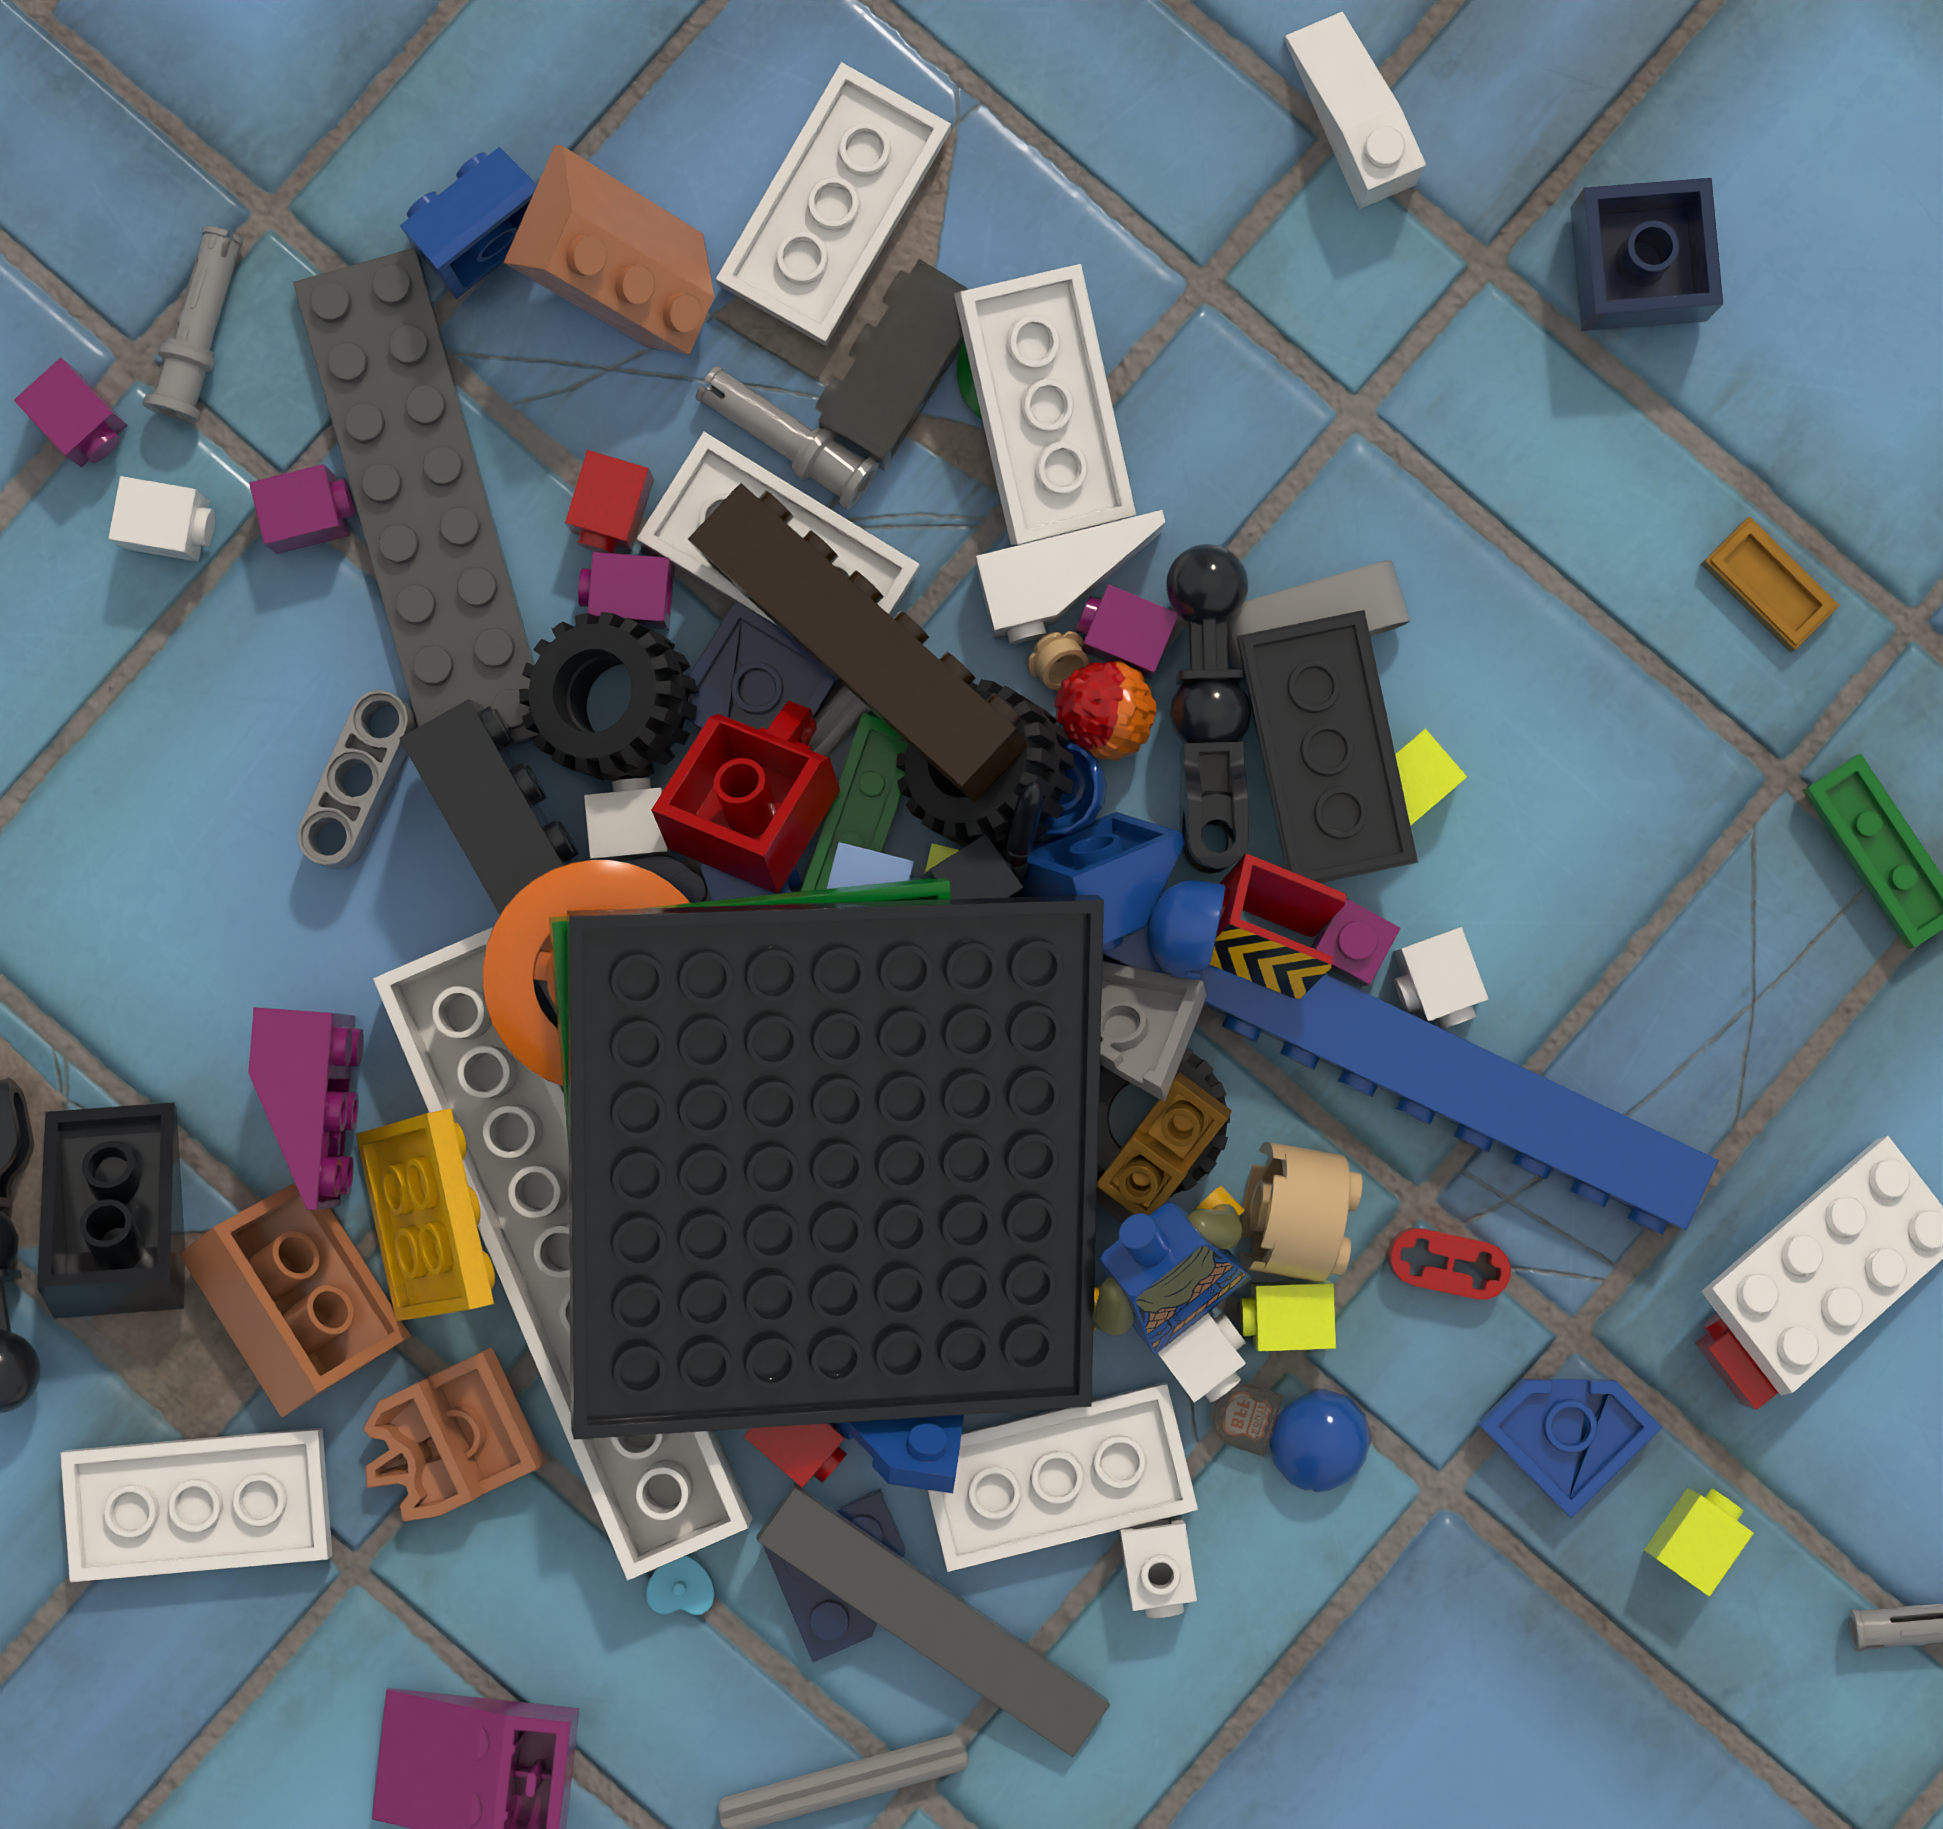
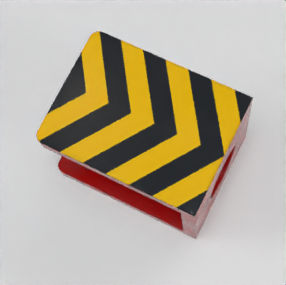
M1246 853L1219 883L1223 884L1226 888L1209 965L1289 997L1300 999L1331 969L1333 957L1241 920L1242 910L1305 936L1314 937L1345 906L1347 895Z

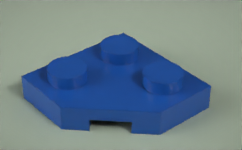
M1522 1378L1477 1423L1570 1518H1573L1663 1428L1613 1379Z
M964 1415L832 1423L847 1440L855 1438L872 1456V1467L888 1484L953 1494Z

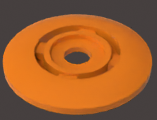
M587 860L570 863L552 869L531 881L507 904L494 924L487 942L483 961V990L486 1007L492 1024L502 1042L532 1072L552 1083L563 1086L558 1027L549 1020L540 1007L533 980L547 981L550 997L556 1006L549 918L567 916V911L638 909L690 903L688 899L672 884L655 873L630 863L614 860Z

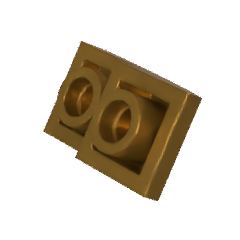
M1179 1072L1173 1080L1165 1102L1160 1099L1157 1100L1100 1177L1097 1187L1134 1214H1152L1168 1200L1182 1182L1192 1164L1227 1121L1232 1110Z

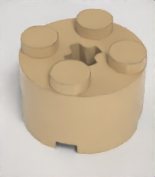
M1264 1142L1258 1151L1268 1155L1265 1166L1252 1164L1243 1197L1242 1207L1245 1212L1240 1216L1243 1229L1242 1236L1251 1237V1254L1240 1252L1242 1267L1246 1270L1315 1282L1326 1281L1330 1274L1344 1275L1351 1252L1350 1238L1345 1237L1344 1233L1348 1211L1355 1212L1360 1203L1363 1183L1361 1173L1349 1171L1347 1159L1343 1155Z

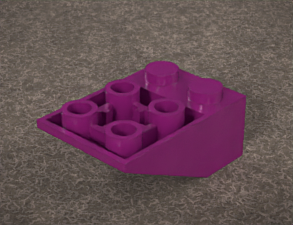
M254 1007L248 1074L306 1210H321L340 1206L341 1195L350 1194L353 1182V1158L344 1156L346 1130L354 1131L358 1119V1094L349 1091L351 1067H359L362 1061L364 1048L363 1029L355 1028L356 1016Z
M387 1688L372 1819L410 1829H566L580 1708Z

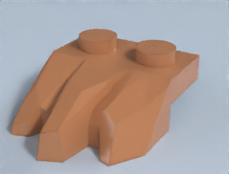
M493 1347L378 1401L363 1427L364 1432L370 1438L384 1440L389 1448L387 1452L365 1466L367 1488L401 1484L407 1487L408 1496L400 1504L403 1522L443 1515L547 1464Z

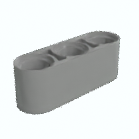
M1392 560L1370 564L1245 601L1240 611L1227 621L1228 655L1232 668L1243 670L1237 644V637L1240 635L1365 610L1370 636L1410 623L1411 621Z
M383 690L370 691L361 696L352 707L302 818L297 834L300 849L314 863L334 869L346 868L357 862L366 849L408 755L399 738L418 728L412 707L393 693ZM381 707H395L399 714L397 729L388 737L375 738L370 729L371 717ZM368 764L373 775L371 787L361 796H349L344 786L346 773L355 765ZM330 822H341L347 835L345 845L336 854L326 856L319 848V833Z

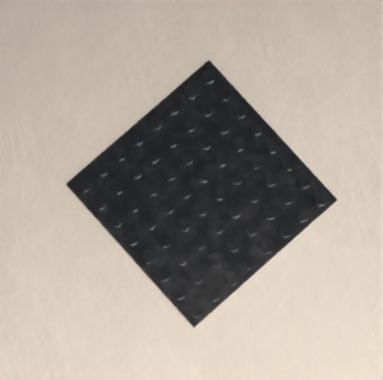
M1098 895L567 911L571 1432L574 1440L1092 1407L1094 1327L1092 1317L1094 1312L1104 922V900Z

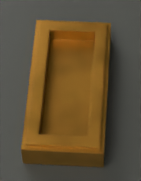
M1750 516L1701 563L1790 653L1796 650L1840 606Z

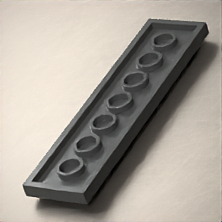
M414 247L293 282L418 727L470 699L482 704L484 709L488 706H491L493 710L498 709L516 741L509 746L534 740L538 734L526 730L522 716L531 711L530 707L519 703V689H529L530 678L522 676L526 662L535 665L419 253Z

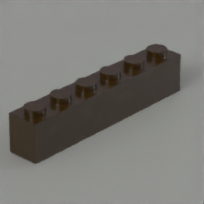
M740 483L688 538L690 543L714 569L975 803L1028 746L1016 728L1022 721V718L995 693L985 701L969 685L976 678L952 654L946 652L938 659L923 645L929 639V636L906 613L900 611L892 618L878 605L884 596L861 573L855 570L847 578L832 563L839 556L816 533L810 530L804 537H801L792 529L788 523L794 516L771 493L765 491L758 498Z

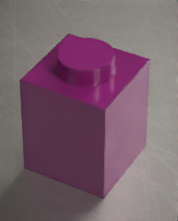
M61 357L14 399L15 403L64 456L80 467L84 466L88 461L91 463L98 462L110 454L120 441L118 434L128 426L88 381Z
M324 464L249 482L264 545L276 554L350 536L346 518L355 516V508L348 483L345 478L336 480L335 474Z
M593 552L591 569L582 568L580 571L578 604L581 607H588L587 613L598 618L601 612L614 613L625 619L629 618L650 629L670 630L675 567L670 558Z
M1108 584L1102 600L1091 595L1089 596L1076 631L1087 635L1082 647L1085 653L1107 662L1121 660L1129 667L1140 670L1143 677L1151 680L1178 618V614L1175 611Z
M1346 898L1345 906L1319 931L1311 948L1331 955L1333 962L1330 970L1363 987L1371 984L1401 928Z

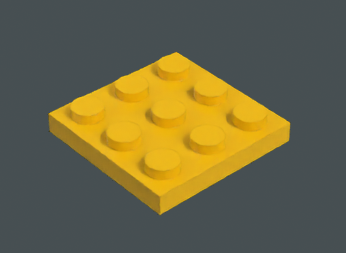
M452 1109L422 1114L355 1134L396 1321L471 1310L494 1304L491 1292L495 1284L494 1268L488 1254L482 1251L477 1228L481 1218L480 1204L475 1191L468 1186L463 1164L467 1151L466 1140L462 1128L458 1123L454 1122Z

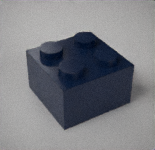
M1712 178L1583 188L1570 207L1581 331L1708 321L1723 305Z

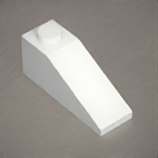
M1343 11L1286 35L1284 41L1358 208H1364L1417 185L1426 167L1424 158L1399 103Z
M1163 510L976 556V569L993 637L999 638L1008 635L1010 644H1019L1047 635L1045 626L1059 621L1162 533L1165 525Z

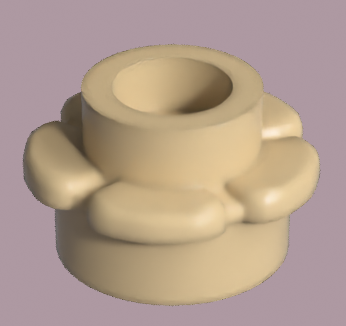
M1068 631L1065 634L1061 632L1047 633V635L1042 636L1035 643L1033 652L1028 658L1027 667L1029 673L1033 677L1038 676L1039 681L1048 688L1058 690L1061 688V681L1067 679L1075 669H1079L1081 666L1086 667L1089 664V659L1082 649L1084 640L1079 634Z

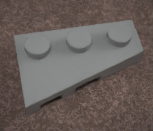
M1102 962L1100 1066L1165 1102L1207 997L1203 981L1172 977L1169 974Z

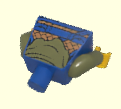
M1222 1185L1205 1198L1191 1213L1186 1212L1174 1202L1164 1203L1150 1215L1143 1213L1134 1214L1122 1223L1119 1230V1240L1106 1249L1099 1259L1106 1280L1094 1288L1093 1332L1098 1329L1109 1335L1118 1336L1133 1327L1153 1354L1156 1355L1252 1279L1228 1250L1233 1248L1242 1238L1243 1229L1239 1216L1245 1210Z

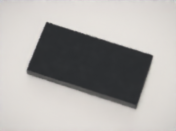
M1365 610L1238 636L1237 644L1285 869L1316 882L1324 883L1418 863Z

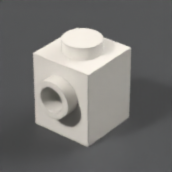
M120 476L108 539L126 550L199 562L201 546L208 547L213 538L215 511L209 508L210 500L197 489Z
M650 778L613 781V792L584 795L591 860L623 861L648 856H673L672 850L668 849L651 811L663 789L661 787L651 788Z
M1462 927L1393 951L1402 976L1394 978V984L1404 1011L1408 1013L1416 1012L1418 1018L1427 1022L1436 1019L1439 1028L1445 1029L1477 1017L1473 1005L1488 1000Z
M1223 1312L1214 1319L1207 1313L1158 1352V1355L1194 1403L1204 1395L1211 1403L1222 1397L1241 1381L1236 1371L1246 1363L1237 1350L1246 1342Z
M1182 1516L1168 1517L1119 1529L1132 1610L1145 1609L1146 1618H1164L1184 1613L1183 1603L1196 1602L1197 1596L1186 1524Z

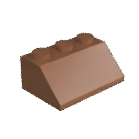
M554 145L503 263L646 347L690 355L715 297L703 233L564 146Z
M295 1183L214 1226L179 1254L281 1418L324 1393L411 1337L403 1322L396 1321L391 1303L331 1208L306 1210Z

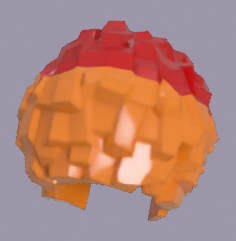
M1121 660L1104 663L1090 662L1086 667L1081 666L1079 669H1075L1067 679L1061 681V688L1058 689L1054 703L1056 708L1055 718L1057 719L1056 722L1060 723V727L1065 730L1070 741L1077 743L1093 756L1102 760L1111 759L1118 761L1123 757H1129L1137 753L1140 749V744H1145L1148 740L1150 728L1154 723L1157 712L1156 701L1150 691L1151 685L1144 682L1145 678L1140 670L1129 667Z

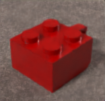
M788 700L768 729L760 727L759 730L721 714L710 716L651 809L667 848L778 894L840 792L830 758L811 751L812 748L808 746L817 729L816 721L812 718L813 713L811 709Z

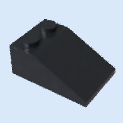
M175 1103L45 1112L37 1288L53 1318L184 1309L185 1263L179 1254L185 1250L178 1120Z

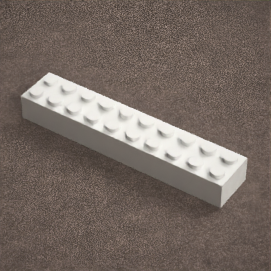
M492 927L377 976L373 980L429 1113L451 1108L454 1122L458 1123L463 1130L467 1147L466 1157L463 1160L468 1186L475 1191L481 1209V1218L477 1226L628 1581L748 1529L753 1518L716 1431L576 1440L573 1438L571 1432L569 1149L563 1086L542 1078L522 1064L502 1042L492 1024L483 990V961Z

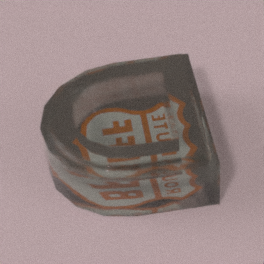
M1239 1382L1222 1397L1212 1402L1210 1419L1213 1429L1225 1443L1265 1457L1284 1395L1257 1385Z

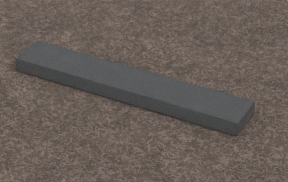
M795 1483L757 1534V1541L1071 1757H1074L1110 1706L1108 1699Z

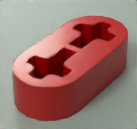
M1408 1228L1400 1231L1391 1240L1387 1249V1262L1391 1272L1399 1280L1417 1287L1472 1299L1488 1300L1498 1296L1506 1288L1510 1279L1511 1266L1505 1253L1499 1247L1484 1241L1424 1228ZM1417 1238L1425 1239L1424 1249L1426 1251L1444 1256L1442 1268L1421 1265L1418 1275L1409 1274L1410 1263L1401 1259V1251L1403 1247L1413 1248ZM1485 1252L1487 1253V1264L1496 1267V1275L1494 1279H1483L1480 1288H1473V1277L1462 1272L1453 1271L1455 1259L1476 1262L1479 1253Z

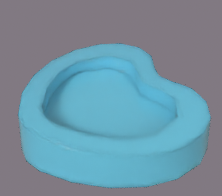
M688 1554L655 1570L648 1582L646 1591L647 1602L652 1611L660 1615H668L679 1609L692 1615H701L707 1612L714 1602V1582L702 1563Z

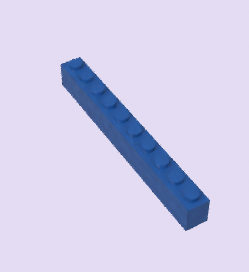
M1149 919L1144 928L1123 936V942L1119 946L1103 951V958L1110 960V963L1167 974L1158 965L1148 938ZM1209 965L1204 970H1190V972L1202 974L1199 980L1203 981L1207 994L1204 1005L1226 1015L1222 1027L1254 1042H1257L1261 1032L1284 1043L1280 1052L1281 1055L1310 1069L1315 1070L1319 1060L1340 1069L1342 1072L1338 1082L1367 1096L1373 1097L1376 1089L1380 1088L1399 1097L1400 1100L1395 1109L1421 1122L1431 1125L1436 1115L1458 1125L1454 1137L1485 1152H1489L1493 1143L1498 1144L1516 1153L1511 1164L1537 1177L1547 1180L1551 1170L1574 1181L1570 1189L1571 1193L1605 1208L1609 1198L1632 1208L1627 1218L1628 1220L1663 1235L1667 1226L1687 1230L1719 1161L1330 975L1325 974L1302 998L1295 999L1212 965Z

